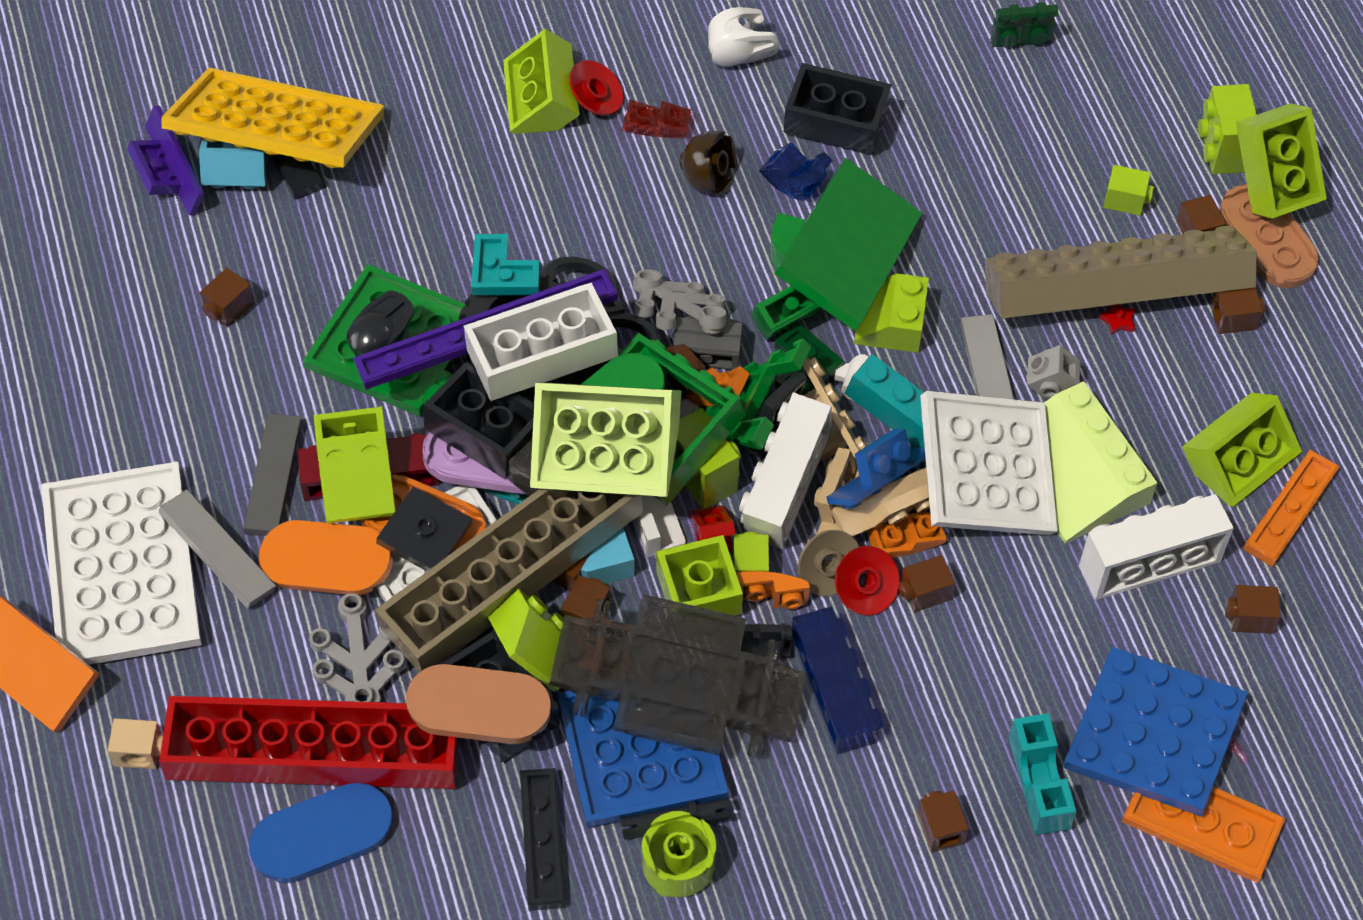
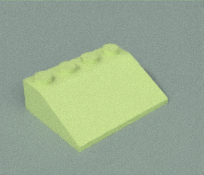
M1084 381L1055 394L1044 402L1057 533L1065 544L1089 533L1099 525L1109 524L1151 504L1157 481Z
M535 383L530 488L667 497L680 424L681 390Z

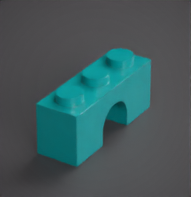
M1049 713L1013 719L1008 738L1034 834L1040 835L1070 830L1076 809L1067 778H1059L1056 765L1058 744Z

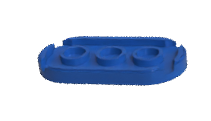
M352 783L274 812L262 819L251 834L249 853L256 870L264 877L275 879L276 882L292 883L370 853L382 845L391 829L393 816L389 801L381 791L371 785Z

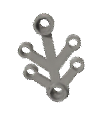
M646 269L637 272L636 278L633 280V289L639 292L640 297L635 301V314L639 317L653 316L655 302L652 298L653 296L660 297L662 304L661 310L656 314L657 328L662 330L675 328V307L698 319L702 330L706 333H720L726 325L724 296L720 294H703L704 285L698 282L662 280V274L656 270ZM695 304H703L705 307L701 308Z
M348 593L339 600L338 610L340 618L347 623L350 653L333 642L329 632L323 628L313 630L309 635L311 648L315 652H323L351 671L354 684L336 674L333 664L327 659H320L314 663L312 667L313 676L318 683H326L345 696V701H357V697L367 695L368 699L363 702H381L379 692L395 674L403 671L405 667L404 655L399 650H389L383 657L384 666L368 682L367 670L393 642L379 627L380 634L364 651L361 621L367 615L366 602L361 595ZM350 603H358L354 608L346 607ZM319 637L326 638V641L321 644L314 642ZM393 658L400 660L397 665H390L388 663ZM322 668H327L330 670L325 675H320L317 673Z

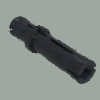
M723 797L722 799L695 803V800L688 801L686 806L621 816L620 823L622 827L637 825L633 828L622 829L623 839L643 836L657 817L672 811L691 813V816L699 820L702 819L706 823L731 820L730 810L715 812L716 809L730 807L728 798Z

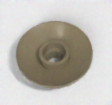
M826 530L808 541L798 560L799 578L809 582L811 593L819 596L837 594L835 588L837 566L844 555L852 549L859 547L858 543L851 535L841 530ZM827 556L826 561L822 563V560Z

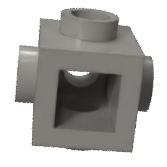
M1061 345L1028 357L1027 385L1046 400L1061 391L1079 384L1080 360Z

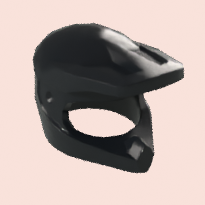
M387 291L369 303L359 313L346 334L349 347L355 356L408 338L409 323L415 314V308L410 300L397 291Z

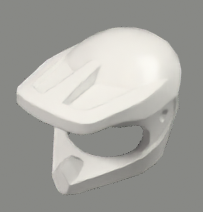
M730 8L720 12L710 21L708 27V47L713 63L722 67H730L755 62L777 54L779 42L775 33L753 31L758 24L764 21L763 13L760 9ZM740 18H747L749 20L743 26L739 23Z

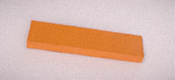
M1309 450L1245 543L1243 550L1273 567L1340 466Z

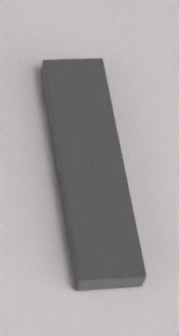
M270 413L267 415L243 527L246 535L267 536L272 529L282 523L302 426L301 416Z

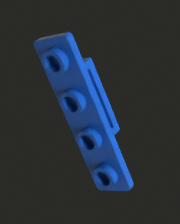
M895 428L855 453L859 476L826 497L827 503L841 505L844 509L861 505V501L869 495L881 492V488L889 482L897 481L906 471L919 467L921 465L920 462L926 459L925 448L910 447L906 429Z

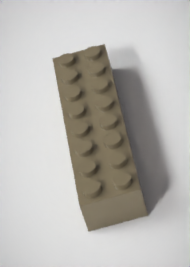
M1220 226L1215 231L1188 230L1182 235L1156 234L1153 238L1149 239L1128 237L1122 239L1121 242L1115 243L1095 241L1090 246L1076 247L1074 245H1063L1058 250L1031 249L1025 254L1016 255L1012 253H999L995 257L985 258L986 295L1001 318L1254 288L1256 287L1257 251L1236 228Z
M540 488L375 609L381 629L418 672L430 666L443 663L490 628L492 624L488 617L516 590L520 589L528 597H531L642 514L641 495Z

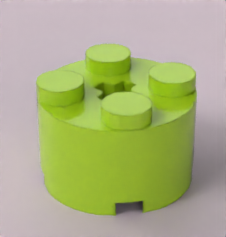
M672 811L657 817L650 824L642 840V869L649 884L663 897H686L699 892L711 882L715 870L716 839L708 823L684 811Z

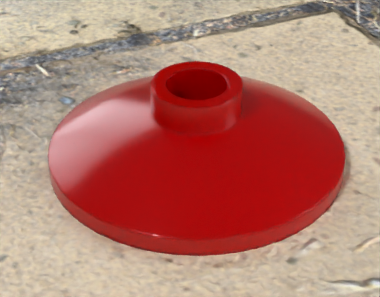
M583 60L571 69L569 74L571 91L576 100L585 109L597 115L608 116L614 114L623 103L622 87L617 77L606 66L596 61Z
M860 546L854 548L844 555L837 566L835 573L837 595L843 605L854 613L860 615L878 614L891 605L898 592L899 572L892 557L878 547ZM861 574L865 576V584L862 587L859 585V576Z

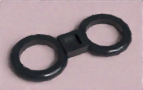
M576 256L560 257L549 261L541 271L542 277H546V275L554 277L563 271H579L591 274L605 269L616 289V281L611 272L603 265L586 258ZM618 300L603 305L614 327L632 329L649 340L655 341L657 339L664 344V339L653 324L636 315L624 313L625 308ZM618 348V355L622 352L623 349Z

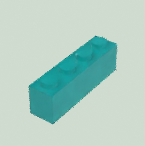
M871 354L853 374L844 394L892 430L895 428L906 429L908 442L914 447L925 448L920 395L924 392L874 354Z

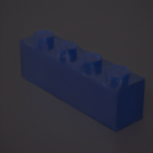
M831 606L792 617V638L838 755L878 743L879 732L883 728V720L879 709L872 708L870 703L871 690L865 677L861 678L857 670L859 667L857 653L854 647H848L845 640L847 637L845 623L842 617H836Z

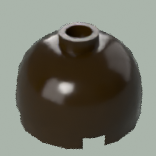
M706 131L691 138L680 156V168L683 170L686 180L698 191L709 194H724L729 191L733 184L734 178L728 177L730 169L736 168L737 165L736 148L733 138L724 135L725 131Z

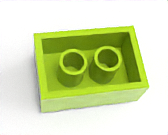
M1290 103L1236 122L1252 213L1273 219L1327 199L1312 108Z

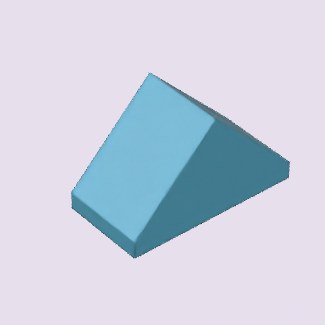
M624 528L620 529L591 552L581 568V576L597 578L605 584L634 577V557Z

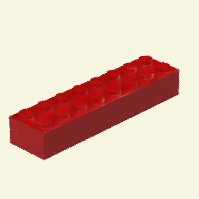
M169 696L159 762L166 780L341 786L362 783L373 787L455 789L459 738L435 735L423 731L410 716L406 703Z

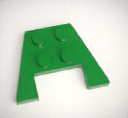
M804 338L793 343L795 348L785 353L781 349L771 353L767 362L761 365L754 361L742 367L750 373L739 395L742 398L740 402L746 416L727 436L726 440L728 442L732 441L735 444L758 450L763 449L774 424L767 417L758 418L757 412L762 402L769 396L770 386L776 375L801 370L811 349V346ZM708 406L705 412L709 417H715L720 409L716 406Z

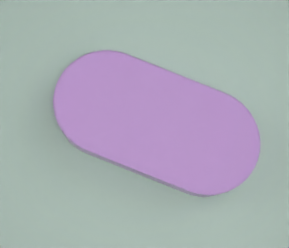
M428 433L424 440V465L429 473L438 480L450 484L518 494H528V491L537 489L530 488L532 452L505 480L431 433Z

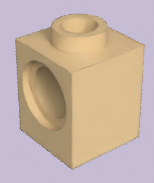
M114 718L107 750L114 767L157 769L163 739L157 721Z

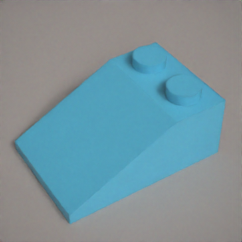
M202 137L199 149L201 185H210L213 188L242 186L246 189L265 186L269 154H266L263 150L250 147L238 148L227 142L206 141Z

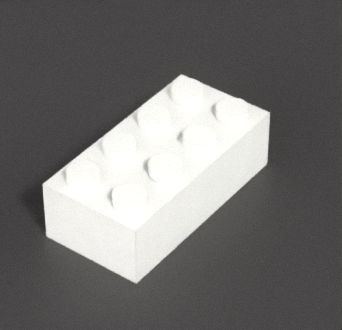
M592 283L464 326L467 351L490 401L533 387L535 383H544L618 357L617 332Z
M794 392L789 403L783 402L779 410L777 421L780 422L776 433L770 432L765 445V451L768 452L764 462L759 461L752 476V481H755L751 493L747 491L744 493L739 507V511L742 512L740 522L744 524V532L768 534L769 545L782 550L832 433V406Z
M1216 494L1208 497L1196 496L1181 505L1174 507L1166 505L1151 514L1144 516L1132 515L1123 522L1114 525L1103 524L1095 527L1088 533L1079 568L1094 599L1098 600L1220 563L1234 528Z

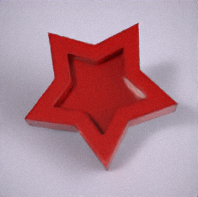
M1120 304L1112 305L1111 310L1099 314V319L1109 325L1111 335L1120 330L1134 332L1135 327L1131 319L1136 309L1123 308Z

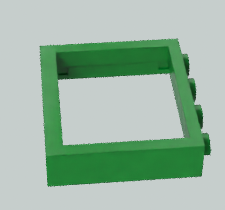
M638 333L618 356L628 353H640L651 357L659 364L663 372L720 409L673 464L668 496H653L668 506L746 416V413L740 402L742 398L736 395L731 387L726 386L722 388L716 384L717 382L713 376L705 370L696 371L682 355L678 353L672 355L667 352L666 347L659 340H649Z

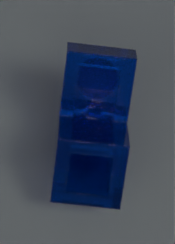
M790 142L775 150L760 168L759 172L778 191L796 200H806L828 174L825 170L833 160L825 152L808 160Z

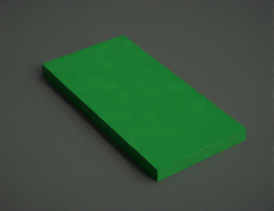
M845 157L774 274L855 331L866 316L922 212Z

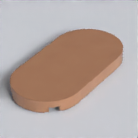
M1247 184L1235 186L1226 193L1219 211L1226 222V226L1236 228L1257 251L1256 272L1266 282L1282 288H1295L1310 281L1317 268L1318 252L1291 213L1273 219L1252 213Z
M439 664L419 672L410 682L406 693L407 709L412 719L417 723V726L427 733L441 736L521 744L531 740V737L535 736L538 732L540 734L548 725L551 716L550 697L546 688L537 679L521 673Z

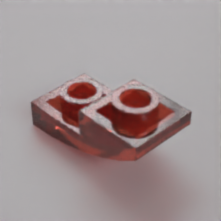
M629 99L622 131L651 137H685L692 109L664 101L657 108Z

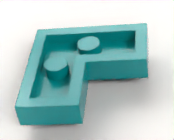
M475 234L471 281L472 295H532L539 292L540 260H508V234Z

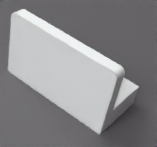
M641 495L643 513L634 519V523L647 557L655 556L656 551L686 544L671 502L666 506L653 496Z

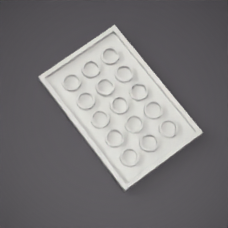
M172 462L41 484L55 638L88 665L202 645L190 546L159 514V508L162 504L183 492L179 463Z

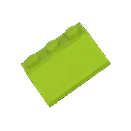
M543 29L503 60L510 132L522 134L558 131L579 116L578 101L574 97L569 85V74L574 67L571 43L547 29Z
M1250 393L1182 446L1194 475L1228 506L1232 507L1302 452L1278 395Z

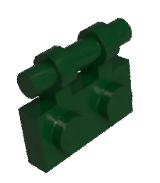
M1045 2L1035 3L1034 6L1019 7L1018 4L1008 5L1007 8L996 9V18L993 19L990 36L992 47L1052 43L1056 23L1054 17L1058 16V5H1046Z

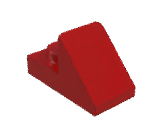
M723 505L689 511L695 541L723 535L729 553L732 552L731 535H735L734 521Z

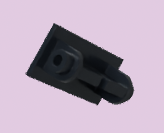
M721 623V656L791 658V625H785V623H781V625Z

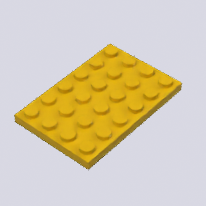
M208 68L162 116V129L172 130L178 135L190 134L203 137V139L210 142H227L238 148L250 147L259 149L270 155L282 154L291 156L298 161L319 162L329 168H344L384 117V105Z

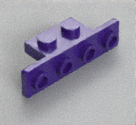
M153 106L145 126L151 140L130 141L127 151L149 195L178 194L187 214L195 215L200 203L204 199L203 187L198 183L193 173L192 165L187 161L181 149L180 141L176 139L173 131L162 129V116L164 113L161 106Z

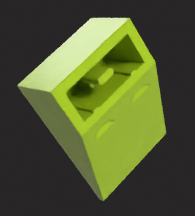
M382 406L313 415L326 523L331 524L392 516L395 512Z

